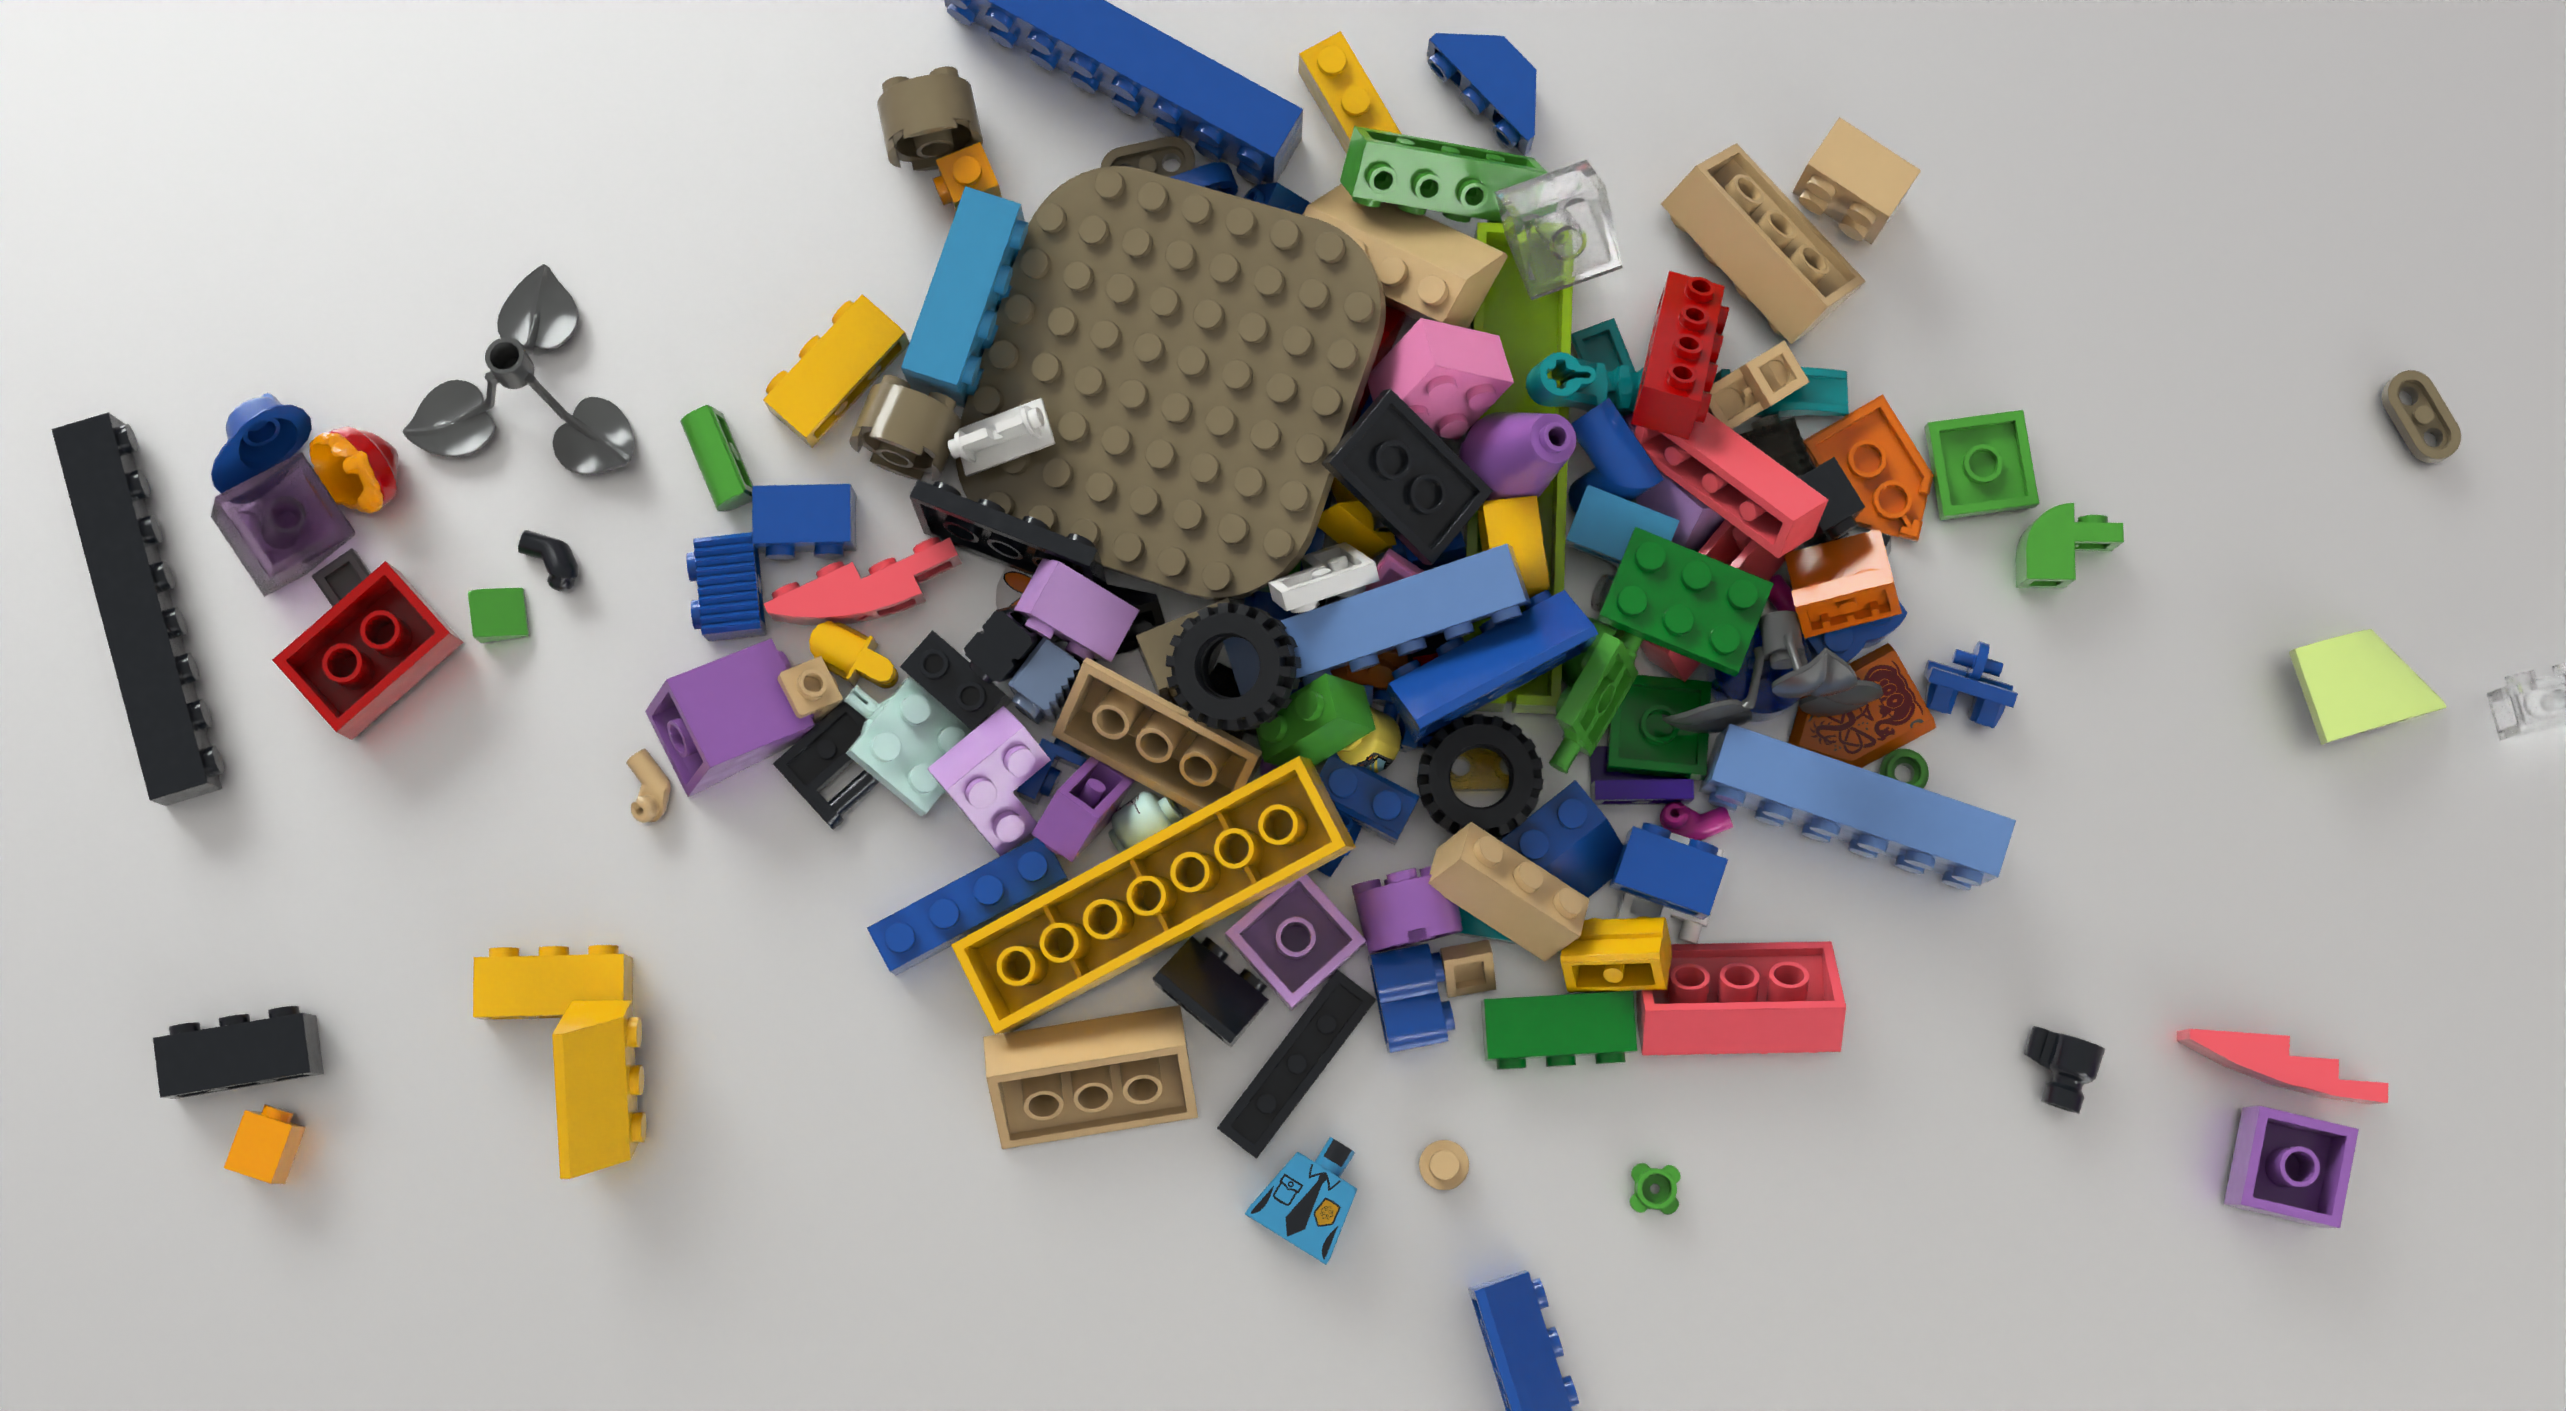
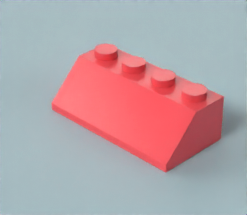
M1831 941L1671 944L1672 959L1667 990L1636 991L1637 1025L1642 1055L1841 1052L1846 1003Z

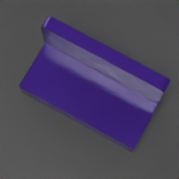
M1596 746L1591 757L1589 756L1590 798L1596 805H1667L1674 801L1689 804L1694 799V779L1606 771L1608 746Z

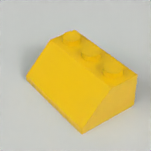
M632 1000L572 1001L552 1033L560 1179H572L631 1160L639 1142L645 1141L647 1128L645 1112H638L637 1095L643 1094L644 1069L643 1065H636L635 1048L640 1047L642 1040V1023L640 1017H633Z

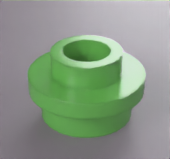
M1897 749L1890 752L1882 760L1879 774L1898 780L1895 777V769L1897 766L1903 765L1911 773L1910 780L1905 783L1922 789L1926 786L1929 770L1926 761L1919 753L1910 749Z

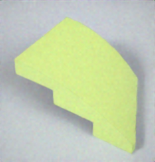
M2372 629L2330 638L2293 649L2289 652L2321 745L2447 708L2444 701Z

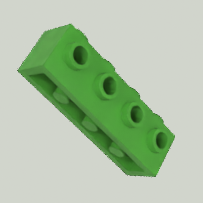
M1354 126L1340 182L1352 196V200L1364 206L1380 207L1381 202L1397 204V207L1402 211L1416 215H1424L1427 209L1443 212L1442 215L1457 222L1467 223L1470 222L1471 217L1485 219L1487 223H1511L1530 227L1534 223L1548 172L1532 157Z

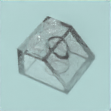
M1587 160L1495 191L1504 233L1531 300L1623 268L1606 186Z

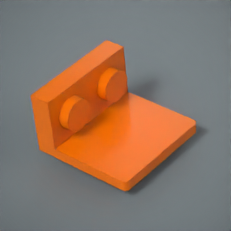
M1872 530L1786 553L1785 559L1793 589L1791 593L1804 638L1902 614L1880 530Z

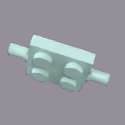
M910 676L901 683L890 698L880 704L856 685L849 695L846 696L844 702H847L866 720L860 736L846 754L920 816L927 814L937 799L946 792L927 768L971 733L972 730Z

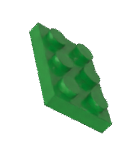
M1635 527L1597 620L1736 677L1774 583Z

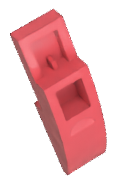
M933 537L916 545L913 548L914 554L897 562L895 558H888L873 565L868 570L870 575L864 578L861 577L853 562L845 566L842 561L829 564L816 572L818 578L802 586L798 582H793L775 590L771 594L773 599L764 603V606L774 621L797 625H818L826 621L853 624L875 620L927 602L919 584L961 565L962 562L950 537L943 541L939 537Z

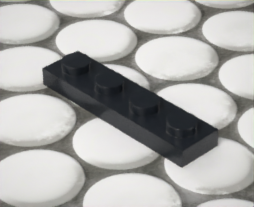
M1337 969L1217 1129L1257 1159L1377 999Z

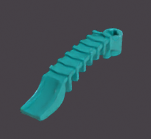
M1556 352L1547 356L1530 370L1526 378V389L1530 398L1542 406L1574 407L1588 412L1610 398L1620 414L1633 413L1643 368L1638 372H1630L1628 365H1620L1613 371H1606L1604 363L1591 362L1575 358L1568 353ZM1801 367L1810 382L1753 417L1774 419L1803 415L1846 416L1849 414L1847 371ZM1721 369L1716 373L1713 383L1731 373L1730 369ZM1550 371L1552 379H1549L1547 376ZM1556 380L1564 382L1557 388Z

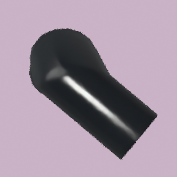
M524 530L519 541L518 552L543 560L549 573L547 582L552 589L557 591H568L574 586V578L578 576L579 566L569 545L562 540Z

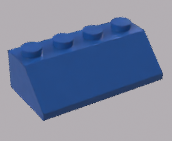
M1545 590L1530 598L1531 603L1524 605L1525 611L1522 612V616L1495 625L1492 619L1479 626L1482 634L1467 642H1464L1462 637L1452 639L1435 650L1438 657L1421 666L1418 659L1396 669L1392 672L1395 680L1388 683L1387 693L1414 742H1417L1440 730L1442 727L1451 724V721L1470 714L1586 652L1598 635L1595 626L1565 590L1554 596L1551 595L1549 590Z
M1521 1271L1468 1288L1505 1410L1572 1411L1571 1407L1579 1405L1571 1376L1562 1378L1556 1358L1564 1356L1557 1330L1555 1326L1547 1329L1541 1309L1549 1307L1540 1278L1531 1280L1529 1271Z

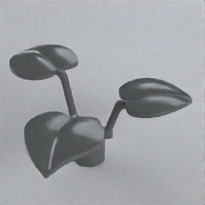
M545 264L532 271L516 286L500 310L497 321L500 339L491 343L485 353V362L491 370L485 374V379L488 382L485 401L479 388L468 381L450 380L444 382L427 394L418 407L413 419L402 431L404 436L414 445L435 455L463 457L473 454L487 445L494 435L495 424L486 411L492 409L495 405L497 384L500 383L508 389H519L529 385L566 422L554 434L553 449L556 458L567 470L581 475L603 473L625 466L631 460L634 452L632 428L626 416L615 404L603 398L588 397L577 405L573 415H571L534 376V364L528 355L534 352L535 346L543 350H554L565 344L573 336L579 318L578 309L572 296Z
M1787 610L1775 611L1760 617L1759 628L1762 646L1753 649L1755 662L1749 692L1744 700H1722L1671 716L1662 714V720L1681 730L1709 734L1722 732L1729 724L1741 726L1751 721L1752 712L1750 710L1756 704L1763 665L1766 660L1770 661V666L1773 669L1793 668L1794 671L1785 674L1771 684L1772 692L1783 698L1808 696L1799 700V706L1803 712L1810 715L1828 717L1845 714L1881 698L1884 693L1882 686L1877 683L1857 680V675L1852 667L1828 648H1824L1819 655L1808 663L1802 643L1797 613Z

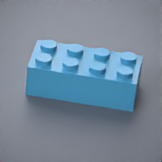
M965 186L901 366L911 389L929 395L930 392L942 393L952 398L957 406L963 408L968 396H974V393L977 391L984 369L980 368L981 358L984 349H990L993 345L999 327L995 324L997 312L1002 298L1009 297L1012 288L1009 284L1013 273V265L1018 251L1021 250L1028 231L1029 223L1024 219L1021 204Z

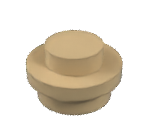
M1439 1140L1431 1143L1424 1149L1419 1160V1170L1422 1178L1429 1186L1438 1190H1450L1456 1188L1465 1180L1469 1171V1160L1466 1152L1460 1145L1449 1140Z

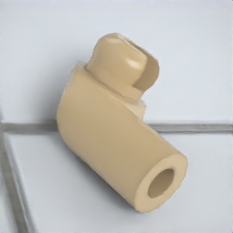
M642 749L631 756L626 762L641 782L637 800L631 804V813L639 822H656L666 812L671 783L646 749Z

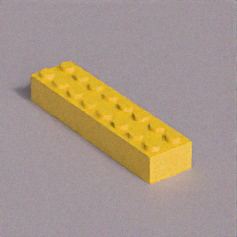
M1298 756L956 941L951 946L994 1033H1009L1356 848L1313 762L1309 758Z

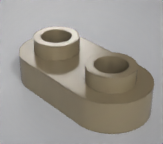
M1164 137L1115 148L1103 158L1101 168L1127 166L1172 177L1194 169L1195 155L1193 149L1185 140L1178 137ZM1169 159H1175L1180 163V167L1176 171L1169 172L1163 168V164Z
M2408 370L2397 374L2386 383L2382 391L2383 406L2410 452L2417 459L2426 463H2437L2451 456L2460 445L2461 431L2430 378L2419 371ZM2400 391H2405L2411 396V405H2405L2401 402L2399 397ZM2425 432L2435 436L2437 441L2436 447L2429 446L2425 442Z

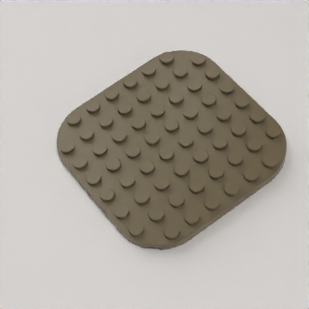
M1127 166L1097 168L1069 179L1043 201L1029 222L1026 239L1021 250L1018 251L1013 265V273L1009 284L1012 288L1009 297L1002 298L997 312L995 325L999 327L993 345L990 349H984L981 358L980 368L984 369L979 387L974 396H968L961 416L962 428L1042 398L1055 444L968 477L965 475L961 457L956 458V468L963 491L967 499L978 502L979 499L990 500L1000 505L1006 511V514L1021 520L1024 516L1039 519L1050 527V531L1065 537L1073 533L1087 538L1098 549L1102 567L1207 600L1221 601L1226 598L1237 600L1253 596L1254 592L1268 586V582L1287 576L1300 562L1313 540L1334 480V476L1322 465V462L1352 428L1383 336L1386 303L1382 282L1379 280L1366 252L1342 230L1319 219Z

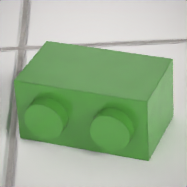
M1325 673L1291 694L1289 697L1293 700L1287 709L1281 708L1277 712L1279 717L1270 723L1264 722L1260 724L1259 728H1256L1264 762L1281 766L1298 756L1311 759L1315 766L1374 731L1375 725L1365 687Z

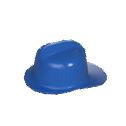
M270 393L247 400L237 406L231 412L226 422L225 428L228 441L222 447L213 463L211 472L213 486L222 495L231 498L246 497L261 490L308 440L312 430L310 416L297 406L282 405Z

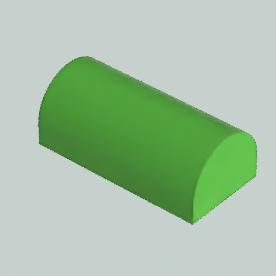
M705 405L684 416L680 423L717 511L736 509L752 502L753 484L723 413L712 406Z

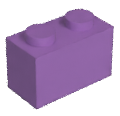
M1090 757L1056 791L1031 834L1042 841L1051 852L1073 862L1109 824L1112 815L1119 808L1135 780Z

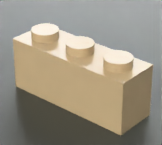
M1470 822L1436 849L1429 873L1432 876L1428 884L1439 891L1446 899L1544 962L1581 936L1590 899L1474 823Z

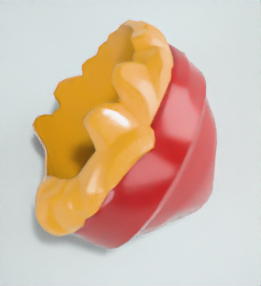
M346 426L334 429L328 433H322L309 443L311 463L314 465V473L318 479L317 487L321 491L329 493V504L344 505L347 508L357 509L363 513H374L389 503L396 495L398 453L390 443L376 434Z

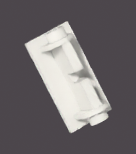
M1042 398L959 428L958 432H955L954 438L948 440V448L954 459L961 457L967 477L1055 444Z

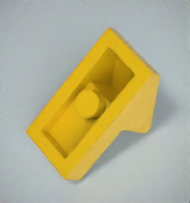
M1334 477L1331 488L1337 504L1322 512L1318 527L1338 544L1347 542L1370 559L1379 556L1396 545L1392 532L1374 531L1372 513Z

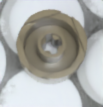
M948 66L939 67L931 71L929 75L911 79L897 76L889 78L882 84L883 93L877 101V108L888 160L892 165L901 168V160L912 162L913 170L916 171L938 169L937 159L978 142H981V145L983 144L971 85L968 81L959 77L956 68Z
M884 375L881 383L873 385L870 389L850 437V445L858 453L863 445L866 449L873 452L870 462L897 475L921 480L924 472L932 473V481L938 480L950 455L948 440L953 439L955 432H958V429L962 426L961 419L954 412L957 404L952 398L942 393L930 392L929 395L911 389L908 382L897 376Z

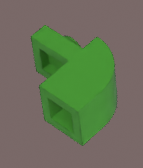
M2074 503L2061 504L2049 509L2028 526L2018 542L2015 558L2016 588L2067 587L2076 580L2075 551H2113L2124 542L2123 523H2108V517L2104 515L2078 517V522H2075Z

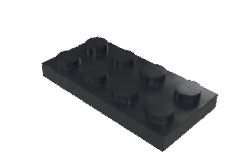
M917 480L909 497L924 534L939 537L942 541L950 537L953 545L1032 576L1042 559L1060 561L1106 589L1107 582L1098 549L1087 538L1073 533L1065 537L1052 532L1047 524L1034 517L1024 516L1021 520L1006 514V511L1000 505L987 499H979L978 502L962 497L956 488L946 483L936 481L931 485Z

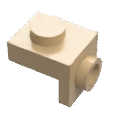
M822 656L784 670L777 678L798 718L814 713L813 722L817 723L843 700L837 682L829 672Z

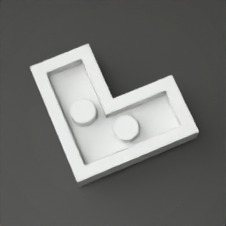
M1343 542L1304 555L1301 559L1303 571L1268 582L1272 600L1285 611L1290 610L1292 613H1303L1317 608L1320 605V600L1335 595L1339 598H1348L1363 593L1366 590L1365 585L1378 582L1380 579L1376 563L1347 542Z

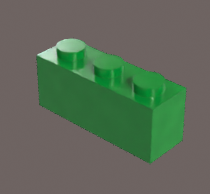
M1633 991L1496 998L1481 1001L1484 1060L1496 1061L1497 1070L1527 1068L1526 1059L1546 1058V1067L1576 1065V1056L1595 1055L1596 1064L1625 1063V1053L1637 1051Z

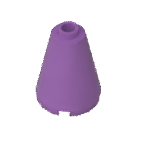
M1495 412L1484 416L1471 426L1465 441L1461 444L1459 457L1493 490L1486 500L1537 496L1538 498L1573 454L1576 447V434L1570 422L1558 414Z

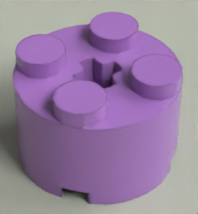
M1431 866L1419 869L1421 877L1417 876L1416 868L1386 875L1387 879L1384 880V886H1381L1380 879L1351 886L1369 954L1397 949L1417 942L1438 939L1463 930L1459 907L1428 884L1432 874L1429 875Z

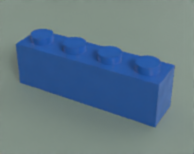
M1034 838L867 927L889 971L894 975H898L949 948L956 941L1069 880L1055 853L1051 852L1042 841Z

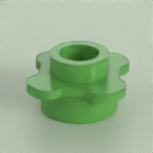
M1639 1163L1633 1167L1631 1177L1635 1181L1634 1194L1629 1199L1632 1209L1639 1213H1643L1647 1209H1657L1666 1215L1674 1213L1679 1207V1201L1675 1197L1677 1193L1676 1183L1679 1182L1681 1177L1678 1169L1672 1165H1666L1662 1169L1650 1168L1645 1163ZM1657 1184L1660 1190L1657 1194L1651 1192V1185Z

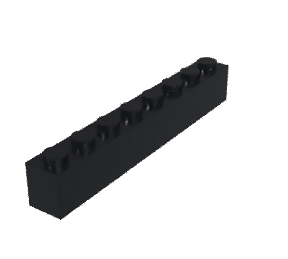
M109 412L51 429L149 800L167 806L220 790L222 785L219 775L224 773V765L217 747L211 746L206 728L212 726L211 716L204 700L198 699L194 682L199 681V671L191 653H186L182 636L187 634V627L182 612L178 607L173 606L169 590L175 587L174 578L167 562L161 561L157 544L162 543V533L156 518L148 513L145 498L150 497V489L144 473L140 469L137 470L133 453L138 451L135 434L129 424L123 423Z

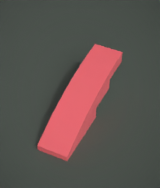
M2201 1029L2177 1031V1042L2224 1067L2270 1085L2320 1098L2365 1104L2388 1103V1083L2340 1080L2339 1059L2289 1056L2290 1036Z

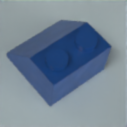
M1576 780L1500 840L1587 898L1612 879L1623 848V844L1606 816Z

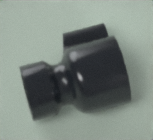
M2033 1026L2024 1055L2049 1069L2054 1077L2052 1082L2046 1084L2041 1102L2079 1114L2084 1100V1095L2081 1091L2084 1084L2095 1080L2105 1048L2073 1036Z

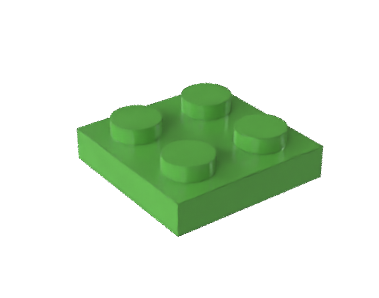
M2023 410L1928 422L1925 425L1940 520L2035 508L2039 505Z

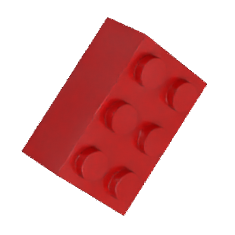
M385 561L272 661L337 733L353 740L464 642L404 575Z

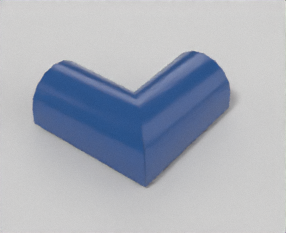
M1610 398L1571 423L1576 434V440L1595 466L1575 480L1570 486L1568 493L1569 503L1575 513L1587 485L1633 501L1664 480Z

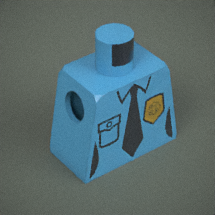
M1329 1137L1315 1162L1297 1152L1249 1206L1245 1215L1326 1265L1332 1255L1357 1188L1340 1178L1355 1152L1332 1137Z

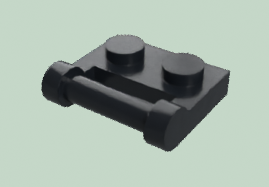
M844 700L773 763L833 830L844 821L841 816L879 783L871 774L863 770L829 802L819 793L854 761L846 752L860 736L866 720L847 702L845 703Z

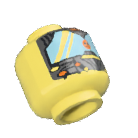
M1370 707L1375 730L1337 752V755L1347 764L1365 767L1378 773L1387 769L1395 760L1400 750L1401 732L1393 717Z

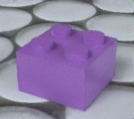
M2264 1106L2243 1107L2224 1205L2320 1228H2340L2359 1129Z

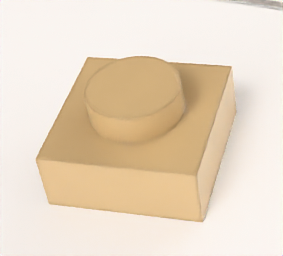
M1489 940L1440 948L1445 974L1444 985L1448 998L1496 989L1493 953Z

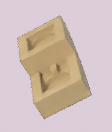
M1784 340L1713 383L1709 393L1712 394L1708 412L1731 429H1734L1810 381Z

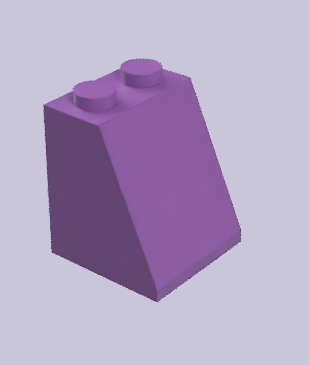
M772 638L666 679L645 712L687 797L695 795L794 745L815 725L813 722L814 713L803 718L796 717L778 682L779 674L791 668L787 656L782 651L777 650Z

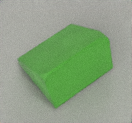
M523 588L476 589L468 591L473 637L477 641L487 643L530 636Z

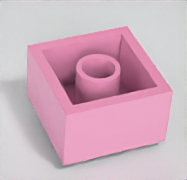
M1420 318L1370 372L1367 381L1373 401L1383 390L1391 389L1438 436L1458 440L1514 383L1499 335Z

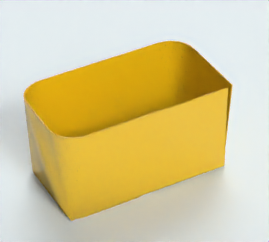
M1537 496L1486 500L1478 509L1482 552L1506 543L1511 545L1529 599L1545 590H1549L1550 580Z

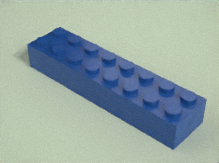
M944 0L947 12L957 21L968 26L975 22L989 30L988 35L1002 46L1012 48L1015 44L1030 53V59L1042 68L1053 71L1056 67L1071 75V81L1082 90L1092 94L1096 90L1113 98V105L1122 112L1131 116H1136L1137 113L1153 120V126L1168 137H1179V135L1196 144L1194 147L1201 155L1215 162H1219L1222 158L1235 165L1237 173L1254 184L1260 185L1262 181L1265 183L1277 182L1302 140V108L1105 0Z

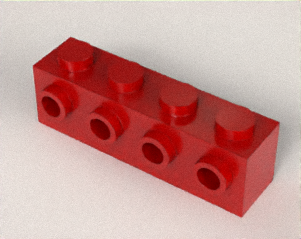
M1669 271L1655 315L1631 424L1689 440L1694 422L1704 423L1711 402L1712 394L1709 393L1717 372L1718 365L1716 362L1724 337L1722 333L1729 312V307L1721 305L1725 286L1712 283L1706 278L1690 277Z

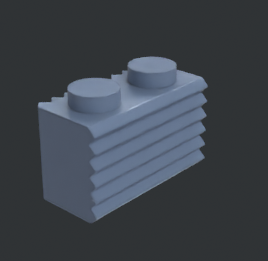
M1043 636L1008 683L1014 694L1011 701L1016 705L1015 708L1036 724H1039L1043 718L1048 722H1057L1056 715L1061 714L1062 707H1064L1081 668L1080 663Z

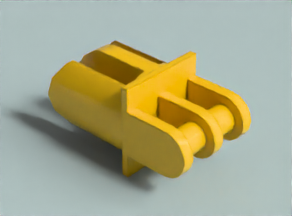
M832 621L818 624L812 631L809 644L814 658L822 656L828 670L847 680L852 686L855 687L860 677L884 689L892 688L897 684L899 675L890 660L875 652L878 643L871 635L868 637L843 623H834Z

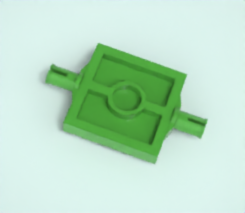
M1604 632L1597 645L1592 644L1587 649L1580 665L1581 674L1573 687L1568 686L1562 692L1556 705L1557 715L1555 718L1564 734L1562 735L1563 740L1553 758L1549 761L1553 768L1567 774L1579 751L1591 757L1639 674L1635 667V659L1637 657L1636 652L1644 639L1625 632L1620 640Z

